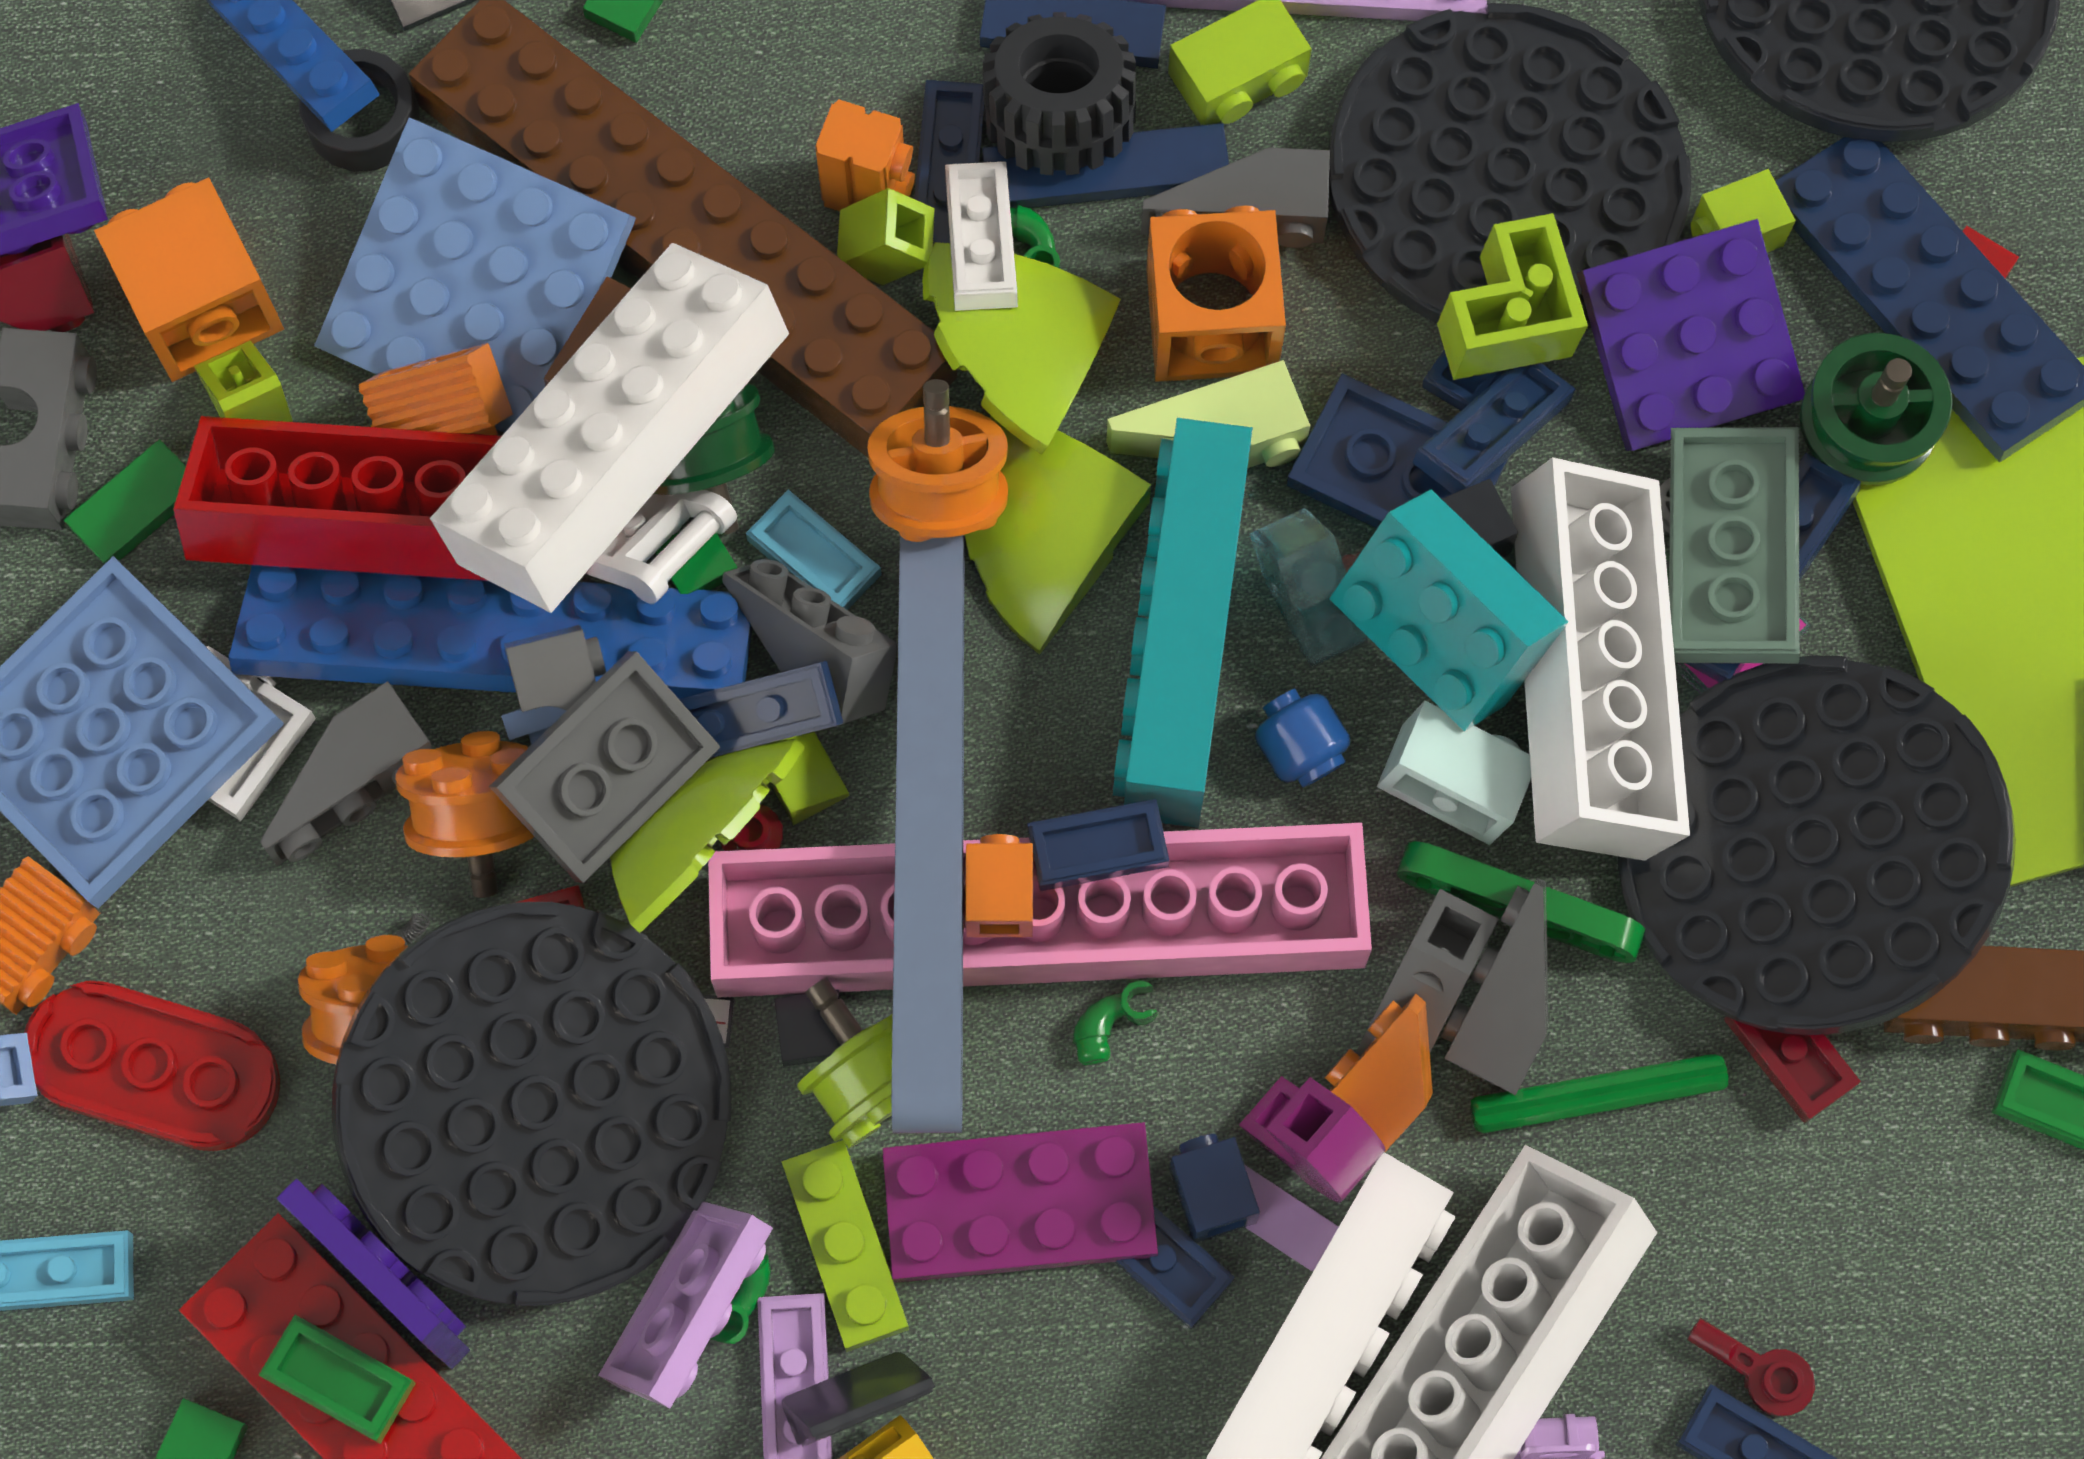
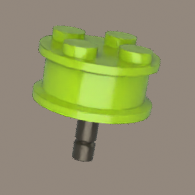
M824 978L810 987L805 993L815 1008L821 1010L820 1015L841 1046L803 1077L797 1084V1088L802 1095L814 1093L834 1122L833 1127L829 1131L834 1141L842 1139L847 1147L851 1148L881 1127L880 1123L892 1115L893 1014L863 1030L843 1000L837 999L838 993L828 978Z

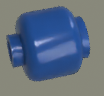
M1292 689L1262 708L1268 718L1256 729L1255 740L1274 773L1281 781L1295 782L1298 780L1301 787L1305 788L1346 763L1342 754L1350 745V737L1329 700L1324 695L1310 694L1301 698L1296 689Z

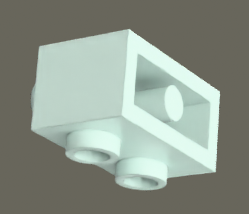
M1424 701L1402 725L1377 787L1491 845L1515 821L1531 780L1530 754L1522 751L1511 739L1501 735H1491L1476 726L1464 732L1438 705L1435 706Z

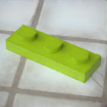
M841 1140L781 1161L846 1352L908 1331L909 1326L845 1142Z

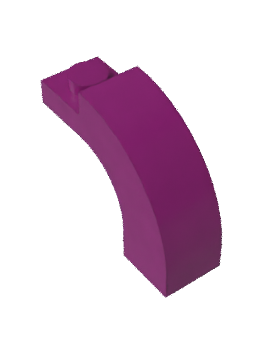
M1281 1076L1239 1124L1254 1141L1287 1164L1304 1182L1338 1203H1341L1386 1151L1380 1138L1352 1106L1311 1077L1299 1089Z

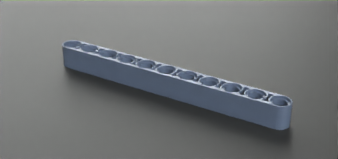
M964 535L948 538H931L922 542L908 541L900 536L891 1096L893 1133H962Z

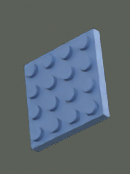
M408 118L314 346L377 375L389 369L403 367L408 364H414L419 361L489 343L513 415L495 425L497 430L505 433L545 388L543 378L605 278L612 277L636 217L420 121Z
M113 556L0 666V811L90 904L99 909L284 723Z

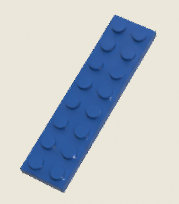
M252 565L229 654L231 672L236 675L384 684L388 681L391 685L516 693L504 643L580 625L585 639L598 638L606 672L628 651H637L676 697L680 699L745 682L753 628L739 608L735 598L732 597L730 592L696 590L689 594H680L677 588H668V591L656 603L649 604L636 596L632 590L616 584L577 582L554 611L550 613L486 580ZM603 675L595 677L596 682H597Z

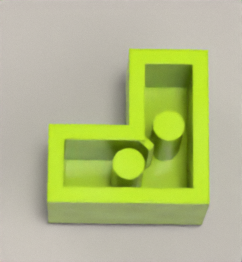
M1554 214L1493 224L1480 255L1488 285L1450 292L1437 323L1453 380L1572 357L1588 327Z

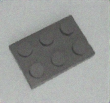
M628 651L489 787L575 882L584 883L720 746L637 651Z

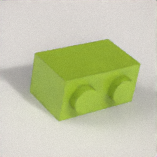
M1257 0L1171 44L1168 74L1201 125L1217 124L1220 121L1223 124H1229L1245 116L1252 109L1253 104L1273 94L1275 97H1282L1296 90L1308 76L1312 48L1281 0Z

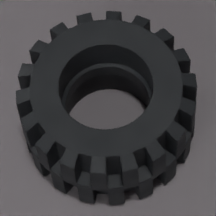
M1053 12V17L1042 18L1040 14L1027 17L1028 23L1024 25L1015 22L1006 28V37L996 36L990 44V53L985 54L983 60L985 124L987 125V135L991 143H997L998 152L1005 159L1016 157V166L1027 171L1033 166L1040 168V174L1053 175L1054 170H1066V175L1080 174L1079 168L1088 166L1093 170L1104 165L1105 156L1115 158L1122 152V142L1130 141L1133 135V124L1136 123V62L1134 54L1129 52V43L1122 35L1113 36V27L1105 22L1093 24L1092 17L1083 14L1073 18L1066 17V12Z

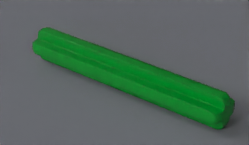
M1710 1054L1522 1088L1518 1090L1516 1095L1506 1091L1478 1096L1471 1100L1472 1121L1477 1131L1489 1133L1715 1092L1728 1087V1072L1723 1057Z

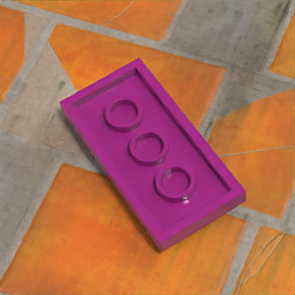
M1145 1122L882 1148L892 1279L895 1283L1116 1262V1260L1149 1259L1150 1257L1158 1256Z

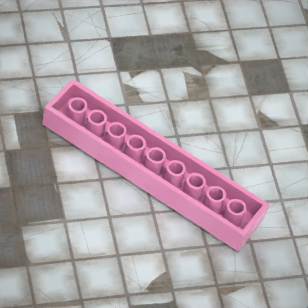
M1362 823L1164 831L1170 860L1169 867L1041 892L1033 860V937H967L966 843H980V840H964L963 987L1365 968L1372 951ZM1019 838V843H1030L1029 838ZM895 844L715 851L708 861L711 981L717 998L806 994L805 992L824 978H828L834 989H839V992L893 990Z

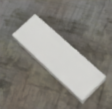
M1006 162L945 165L955 311L1018 307Z

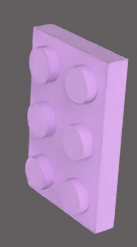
M702 1201L698 1210H693L598 1376L622 1390L671 1408L675 1399L684 1395L694 1382L698 1371L697 1361L710 1338L718 1335L727 1324L732 1312L731 1301L744 1278L751 1276L760 1266L766 1252V1245L764 1243L773 1228L751 1214Z

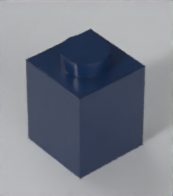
M1207 1134L1179 1145L1181 1154L1171 1157L1169 1170L1193 1241L1198 1243L1257 1224L1260 1210L1235 1137L1219 1142L1216 1134Z

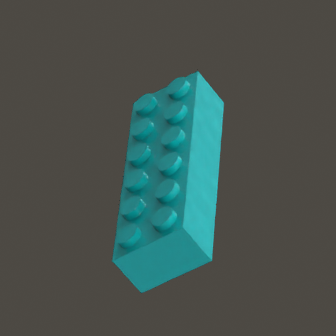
M1177 418L1174 440L1161 438L1155 495L1152 500L1147 552L1143 564L1138 616L1149 618L1136 617L1129 674L1140 676L1141 678L1127 679L1121 735L1131 736L1132 741L1119 739L1112 796L1125 797L1124 805L1156 799L1161 823L1199 828L1253 427Z

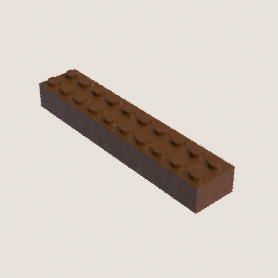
M480 0L409 73L420 108L462 141L636 217L618 263L640 279L669 245L674 243L767 284L789 335L761 366L758 372L866 457H868L867 446L869 437L881 422L900 412L924 407L923 385L927 381L934 379L943 380L950 386L957 378V370L951 369L937 344L934 331L505 0Z

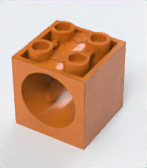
M209 177L197 183L190 182L178 185L171 189L165 198L139 210L129 209L113 216L107 225L94 230L147 339L172 382L195 372L194 366L248 341L255 344L285 330Z
M1236 206L1227 209L1224 213L1197 214L1192 210L1177 209L1166 212L1161 217H1150L1146 272L1155 382L1228 378L1279 362L1286 322L1276 211H1260L1253 206ZM1204 273H1217L1229 276L1240 282L1247 288L1252 297L1239 306L1223 310H1213L1191 303L1180 294L1176 287L1192 276Z

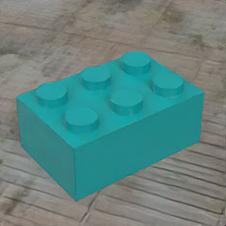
M1432 489L1388 512L1329 598L1464 732L1506 706L1569 622Z

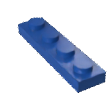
M207 0L218 15L331 132L380 95L371 79L293 0Z

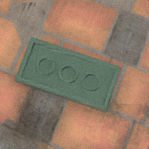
M1798 427L1671 428L1669 601L1675 663L1799 664Z

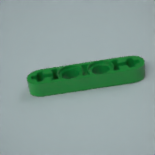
M1418 841L1407 843L1396 872L1397 877L1412 887L1435 896L1439 889H1442L1500 920L1516 888L1520 886L1530 891L1534 884L1533 881L1441 847ZM1546 887L1547 937L1609 960L1622 963H1632L1636 960L1645 932V928L1639 922L1620 913Z

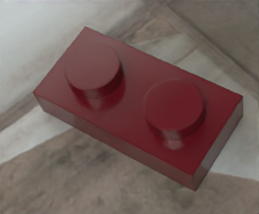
M1727 1016L1723 1019L1804 1124L1861 1083L1824 1034H1786L1753 1027Z

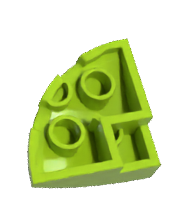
M935 242L928 263L924 266L922 284L923 299L935 303L940 319L934 332V337L942 354L952 370H968L975 381L983 388L985 392L981 406L1004 428L1042 455L1053 439L1083 383L1121 299L1067 271L1041 261L1014 254L1018 307L955 311L950 243Z
M990 416V419L1002 428L1007 437L1008 456L1000 471L1004 474L1008 483V502L1005 510L997 518V522L993 527L965 534V543L969 559L975 562L980 578L986 587V596L990 605L1019 639L1040 655L1111 562L1113 550L1150 503L1151 484L1112 459L1059 430L1056 431L1049 446L1041 455Z
M796 738L750 747L705 762L610 856L612 874L619 898L629 923L639 933L697 878L698 872L715 853V850L711 848L714 843L719 840L723 845L727 844L760 809L759 803L770 791L766 785L770 782L777 785L787 776L805 748Z

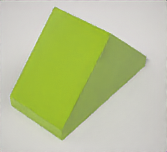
M251 341L194 366L220 417L293 421L276 373Z

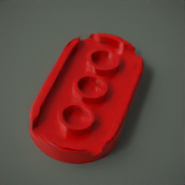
M84 981L70 985L72 988L63 990L58 995L52 994L40 1003L26 1025L24 1033H27L35 1084L41 1094L66 1110L202 1151H219L240 1145L252 1138L264 1127L278 1101L280 1075L277 1062L266 1043L250 1028L230 1019L112 983Z

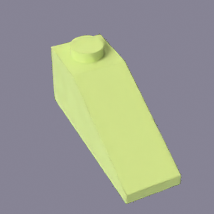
M1282 360L1109 418L1107 421L1106 443L1110 453L1158 458L1161 438L1174 440L1177 418L1253 427L1248 468L1262 463H1266L1268 467H1276L1286 464L1300 455L1308 439L1310 423L1285 362Z

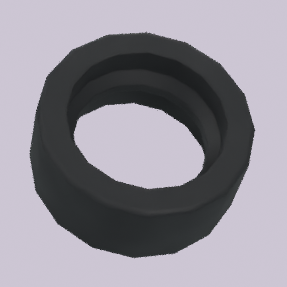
M369 49L342 50L371 79L373 84L385 87L391 92L395 101V111L392 118L380 130L365 137L347 138L331 132L300 99L299 115L315 151L331 165L352 172L378 170L390 164L408 118L420 121L419 104L405 70L388 55Z

